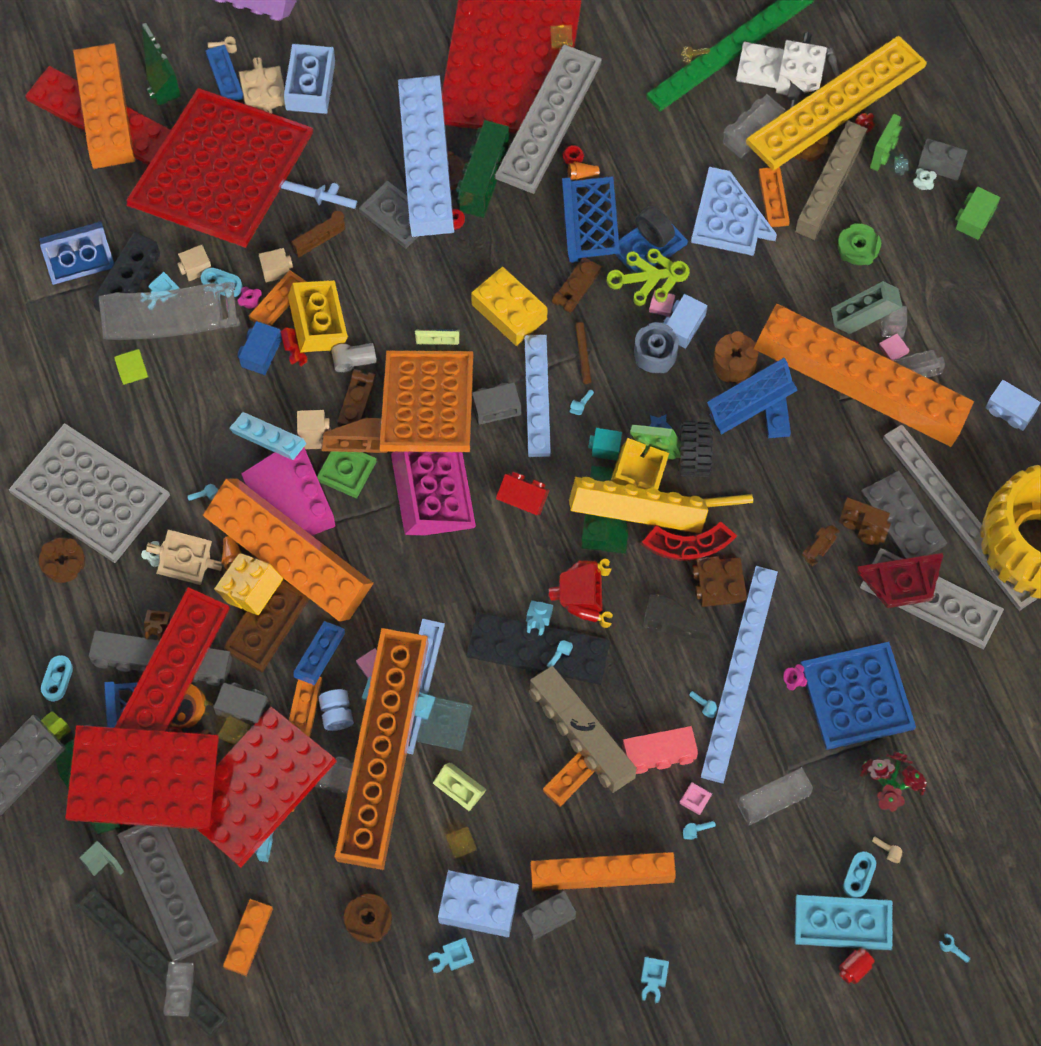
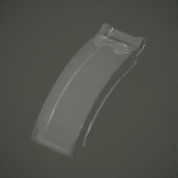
M210 283L168 291L113 293L98 296L103 339L162 338L239 326L240 322L236 315L233 292L235 290V283ZM225 291L228 319L223 320L220 292Z

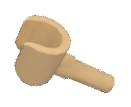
M227 37L222 42H208V48L225 45L229 53L237 51L233 37Z
M877 837L873 838L872 842L889 852L888 860L894 863L900 862L902 857L900 847L890 846Z

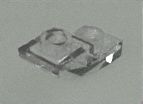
M169 962L164 1015L189 1017L194 972L193 963Z

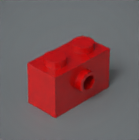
M514 471L512 474H505L496 499L532 514L541 515L550 491L544 488L546 484L534 479L532 482L524 480L525 475Z

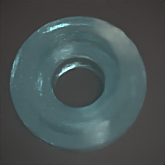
M904 154L895 157V173L905 175V171L909 170L908 158H904Z

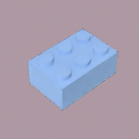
M292 44L284 92L286 110L327 114L335 66L333 47Z
M448 870L438 915L439 923L509 937L519 885Z

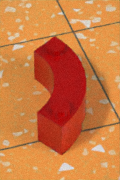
M721 521L709 531L690 537L671 534L656 525L641 542V545L652 553L664 558L690 561L717 553L730 544L737 535Z

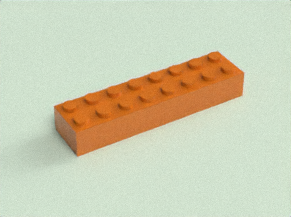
M225 479L203 514L206 519L259 560L269 563L282 578L338 621L350 620L373 585V582L239 479Z

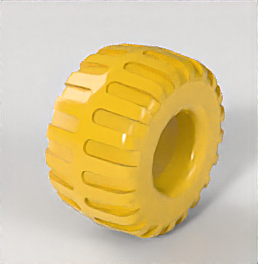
M1035 465L1028 467L1025 471L1021 470L1014 474L994 494L983 518L980 536L983 538L981 543L983 554L989 555L987 563L991 570L996 568L1000 573L998 578L1003 583L1009 581L1015 586L1013 590L1019 593H1023L1025 590L1031 592L1030 597L1041 598V552L1033 548L1018 531L1020 524L1025 521L1041 520V466Z

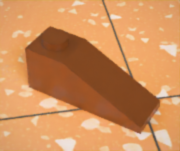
M365 418L323 432L321 451L388 453V451H380L382 418Z

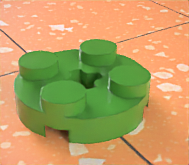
M865 224L850 225V228L844 229L841 232L838 240L840 258L855 265H870L878 256L881 248L879 235L877 236L874 233V229ZM857 241H861L864 247L858 248L854 244H857Z

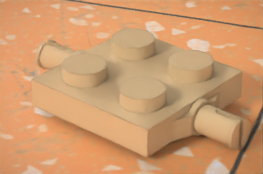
M254 58L255 69L239 72L244 102L248 106L272 113L271 109L285 105V89L280 66L263 68L261 58H258V64L257 59Z
M168 530L165 541L161 546L149 542L146 552L159 555V565L156 574L201 585L207 568L219 571L222 568V562L210 559L209 551L212 543L210 540Z

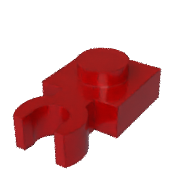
M284 328L281 331L285 350L290 351L291 354L289 361L292 365L299 361V365L303 366L307 363V357L304 352H300L295 329Z

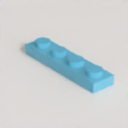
M244 412L230 427L234 434L291 460H294L306 445L303 438Z

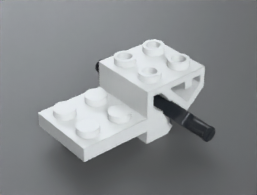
M810 32L803 34L802 42L786 40L784 49L744 42L736 81L776 88V93L788 95V99L791 101V109L804 100L805 93L819 89L827 47L811 45L812 34Z

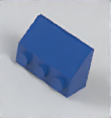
M102 221L39 238L52 284L108 270L114 266Z

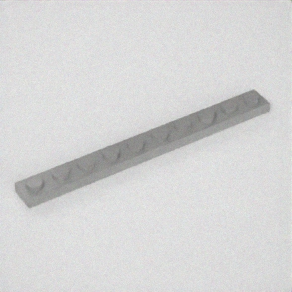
M900 425L884 435L883 440L1015 607L1020 611L1037 600V598L1030 597L1031 592L1024 590L1023 593H1019L1013 590L1015 587L1009 581L1003 583L998 578L1000 573L996 568L991 570L987 563L989 555L983 554L981 547L983 538L980 536L982 524L904 426Z

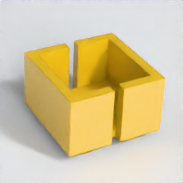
M627 438L621 447L611 481L619 485L626 486L631 484L642 489L654 488L658 490L669 453L650 446L644 457H640L646 448V444Z
M239 553L214 590L228 604L259 615L283 578L269 563L258 559L255 560L250 556Z

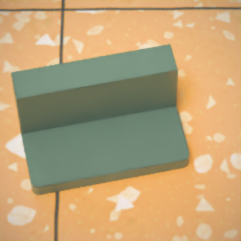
M98 841L80 857L83 864L94 876L107 863L120 875L124 872L118 861Z

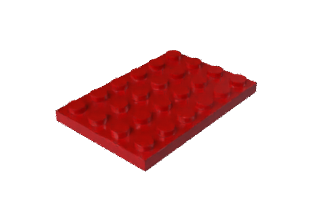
M270 707L259 719L258 723H255L217 764L210 830H197L239 867H242L337 760L274 708Z
M76 725L66 820L210 830L219 736Z

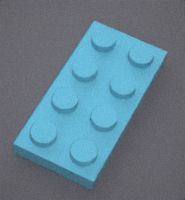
M796 895L795 944L891 950L892 901Z

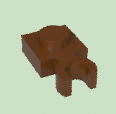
M147 610L144 621L145 639H149L150 635H157V640H161L162 632H165L169 625L170 612Z

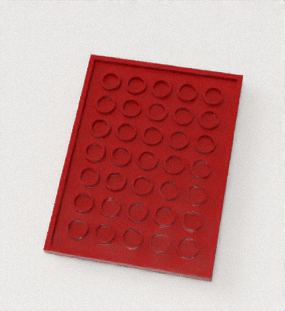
M459 0L442 90L445 125L478 129L479 127L482 128L486 120L509 126V133L517 134L563 45L575 48L582 0Z
M198 88L129 195L127 206L246 248L312 136L313 128Z

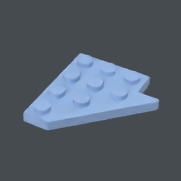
M709 167L691 242L754 256L757 238L776 241L777 234L732 173L727 170Z

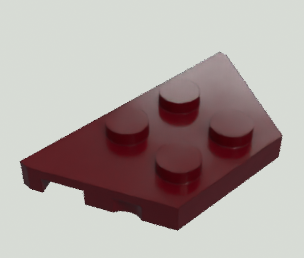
M943 553L858 566L856 570L858 575L886 608L932 601Z

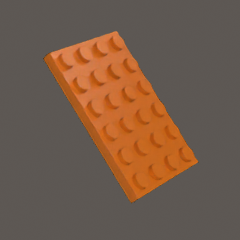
M386 351L380 451L470 452L473 351Z

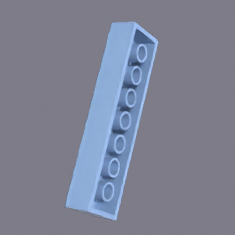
M440 75L398 80L409 221L412 237L454 233Z

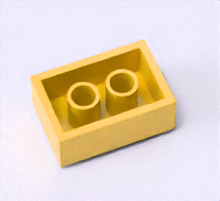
M503 266L471 293L472 306L516 346L525 339V335H530L547 320V307Z
M335 280L293 283L288 299L300 352L328 351L336 345L345 344L348 336Z

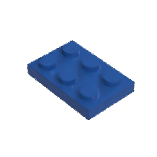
M673 225L675 230L674 238L664 247L659 248L649 243L638 228H636L619 240L620 254L615 255L632 274L645 272L637 266H629L627 264L626 257L629 252L638 253L640 258L656 267L659 265L658 262L650 263L647 259L650 249H657L661 255L669 258L686 246L688 240ZM654 253L650 255L651 258H657V257H658V256H657L656 254H654ZM633 256L629 258L630 261H636V260H637V259H636L635 257H633Z

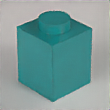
M596 428L595 436L590 435L589 440L592 457L617 461L622 432Z

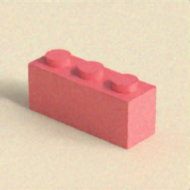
M692 726L623 739L622 745L624 753L637 768L636 774L647 772L649 768L654 767L666 769L674 763H680V765L690 764L697 758L698 754Z

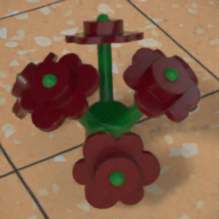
M894 751L893 755L886 754L887 757L896 759L895 766L891 764L889 759L881 760V758H878L874 761L872 759L865 761L861 767L860 777L870 773L871 778L878 780L883 786L882 791L877 794L878 799H880L879 807L883 810L889 808L890 811H896L897 806L904 805L905 799L901 795L903 789L911 787L914 791L918 790L920 796L924 795L925 787L927 786L926 779L913 766L909 765L902 771L904 776L903 783L899 785L896 781L901 761L913 764V761L907 760L908 755L903 754V751ZM892 773L891 779L887 780L889 774Z

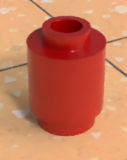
M860 948L858 951L855 950L839 966L841 971L839 975L846 983L850 984L852 982L857 984L872 969V964L875 961L866 950Z

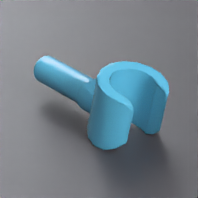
M589 390L580 402L573 400L570 413L581 415L586 402L594 392Z
M209 484L201 492L188 495V500L208 496L209 500L212 501L218 489L215 485Z
M565 640L561 641L547 667L554 666L562 653L569 656L573 647L572 643Z
M692 691L690 696L704 706L702 713L709 718H714L717 712L716 703L711 700L706 701Z
M712 821L698 825L694 823L687 824L683 829L684 839L697 838V831L715 827V822Z
M945 934L944 938L951 944L944 945L940 941L941 950L945 952L951 951L967 963L970 957L954 945V938L951 935Z

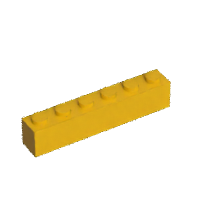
M575 477L569 498L571 511L695 533L702 532L708 513L706 501L698 496H681L676 492L664 493L654 488L647 490L631 484L625 486L612 481H596L590 477Z

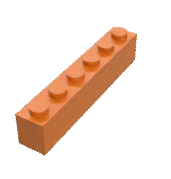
M674 852L531 861L532 891L674 883L676 877Z

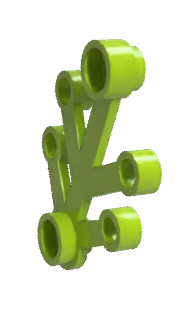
M650 249L647 259L650 263L658 262L666 269L658 270L640 258L638 253L629 252L626 257L627 264L629 266H637L645 272L623 275L621 271L613 270L607 275V285L612 289H619L623 284L647 281L641 290L634 294L633 298L634 303L641 306L645 304L647 295L660 279L668 278L662 288H658L655 291V300L662 303L667 300L668 292L676 282H683L688 278L690 270L686 263L682 261L672 262L661 255L657 249ZM654 253V254H656L658 257H657V258H651L650 255ZM633 256V257H635L637 260H636V261H630L629 258ZM680 270L682 271V274L677 275L675 271ZM617 279L619 283L613 284L611 281ZM664 293L665 296L660 298L657 294ZM642 296L644 299L642 301H639L636 299V297Z

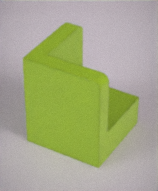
M139 349L115 356L114 359L123 384L148 377Z
M53 711L41 720L59 741L71 731L67 723Z

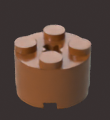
M739 331L722 337L716 344L713 358V368L716 375L728 383L730 381L741 383L753 376L759 351L754 349L755 342Z

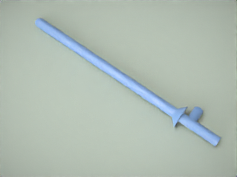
M286 180L281 187L314 197L318 205L321 204L322 200L353 209L357 205L356 200L336 195L339 189L336 183L331 184L328 192H325V185L314 189Z

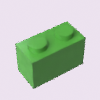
M977 186L974 193L970 192L964 203L967 205L965 209L961 208L955 218L958 221L956 230L979 240L997 208L1000 197Z

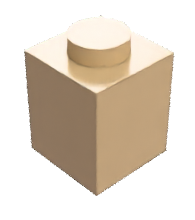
M203 245L178 254L180 262L177 263L181 275L186 274L188 281L201 277L205 269L211 268Z
M284 248L259 254L265 282L282 279L289 272V268H293L290 255L286 256Z

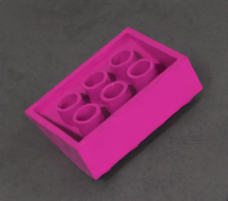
M304 447L294 460L275 452L242 473L244 482L250 489L310 535L336 527L333 513Z
M392 452L391 457L405 535L425 536L476 527L462 452Z

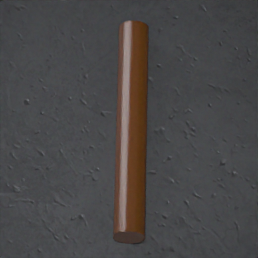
M579 322L575 326L582 380L584 384L591 383L585 328L584 323Z

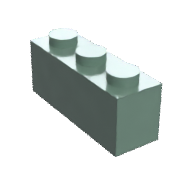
M882 281L832 307L831 312L835 328L851 334L902 308L899 289Z

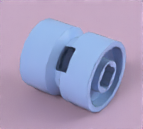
M331 690L318 697L321 711L325 712L322 715L325 730H341L353 725L351 709H348L350 702L346 690Z

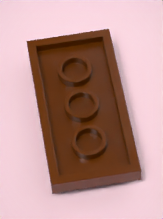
M282 581L259 615L248 611L245 613L223 647V650L230 651L232 657L263 673L310 598L297 588Z

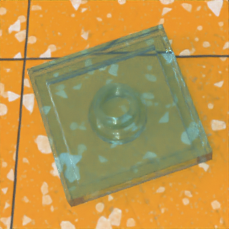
M435 698L429 719L421 720L417 742L462 751L472 705Z

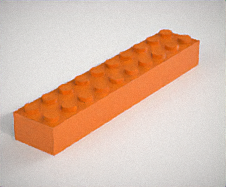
M777 303L754 347L755 350L777 361L785 358L789 367L950 447L959 436L974 403L973 400Z
M381 628L335 853L337 862L384 870L429 644L427 636Z

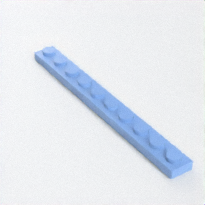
M759 566L755 567L701 778L724 783L778 571Z

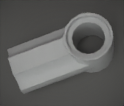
M373 343L352 347L348 344H339L331 349L334 368L337 372H347L352 370L354 366L376 363Z

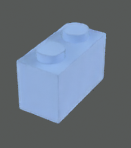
M685 294L680 301L677 300L672 308L673 314L671 317L667 316L663 323L673 329V332L679 339V346L687 348L706 316L707 305Z
M1002 380L990 397L985 409L989 410L993 416L1007 421L1013 428H1019L1023 431L1036 413L1041 402Z

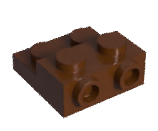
M848 497L839 523L843 524L846 528L858 529L857 538L869 545H878L879 542L884 543L892 522L887 521L890 515L889 512Z
M719 556L696 559V565H692L693 578L698 580V586H695L696 599L701 600V607L746 603L747 596L741 557L720 560Z

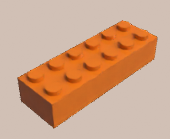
M115 43L73 50L88 151L93 169L135 162Z

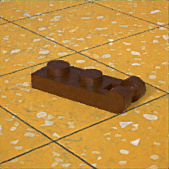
M335 211L329 220L315 225L312 230L305 234L298 235L292 241L293 250L297 257H301L345 230L344 214L341 211Z
M583 257L561 289L554 295L552 303L556 306H563L565 311L571 313L597 278L602 267Z
M354 369L337 421L338 426H344L363 419L375 383L376 374L370 372L369 374L361 373V370ZM359 381L365 382V387L358 386Z

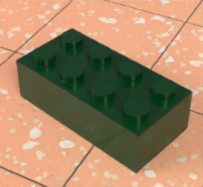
M486 120L482 128L479 127L477 130L476 145H472L470 149V162L465 163L463 169L464 178L459 180L457 185V192H459L457 203H460V211L481 218L485 217L498 181L495 179V174L509 150V126Z

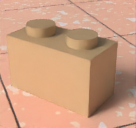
M324 410L297 411L298 436L306 442L304 448L321 449L323 432L331 430L330 420L325 418Z

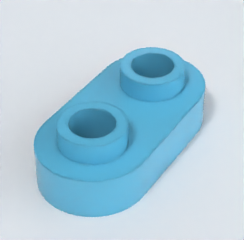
M207 268L201 274L202 285L207 290L231 298L241 293L243 288L242 282L236 275L216 268ZM212 279L216 280L214 283L209 282Z
M56 656L49 662L41 685V692L49 701L60 700L66 692L73 671L72 663L67 657ZM60 667H65L63 672H58ZM52 688H58L56 693H50Z
M859 852L851 862L843 884L844 892L850 898L859 899L868 890L876 868V860L870 853ZM864 862L867 868L861 869L859 863ZM851 884H857L859 890H853Z

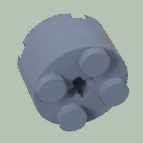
M654 322L645 328L642 327L638 331L635 338L634 357L639 368L651 373H666L674 365L677 359L679 339L670 326Z

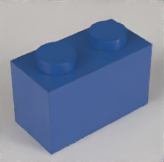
M256 321L254 327L248 330L245 346L240 347L238 358L241 367L266 375L282 341L280 329Z

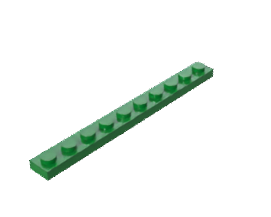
M813 0L776 1L647 93L646 98L659 112L739 56L742 53L744 42L757 43L813 3Z

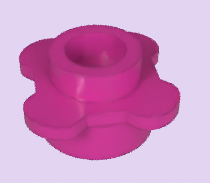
M243 287L238 304L248 309L256 308L259 305V297L262 295L259 289L252 290L248 287Z
M798 664L795 668H787L784 671V682L789 690H795L796 687H804L807 684L802 665Z

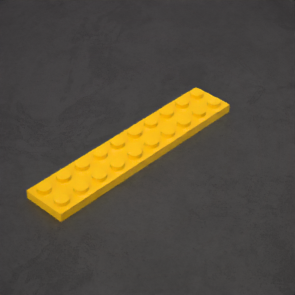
M897 36L746 139V144L774 171L922 70L927 62L900 36Z

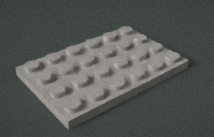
M65 423L9 489L12 495L114 563H116L170 496L167 490Z

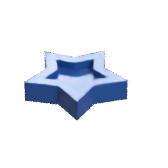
M650 415V427L672 429L666 423V415L659 418Z

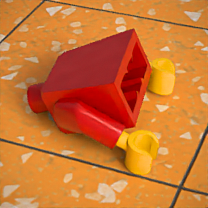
M602 559L600 563H597V561L576 562L567 572L560 574V586L549 588L551 601L560 600L561 605L570 614L591 622L599 621V624L604 628L610 627L611 623L605 622L603 617L612 618L613 615L610 612H604L602 615L599 614L602 611L601 575L607 576L610 574V568H603V566H609L610 561Z

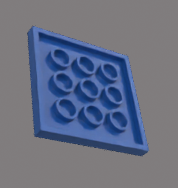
M889 642L801 662L800 665L804 667L803 673L807 679L806 686L826 750L915 730L916 725Z

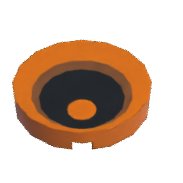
M192 684L190 685L170 724L171 726L180 729L190 728L201 719L205 712L204 700L206 701L201 689Z

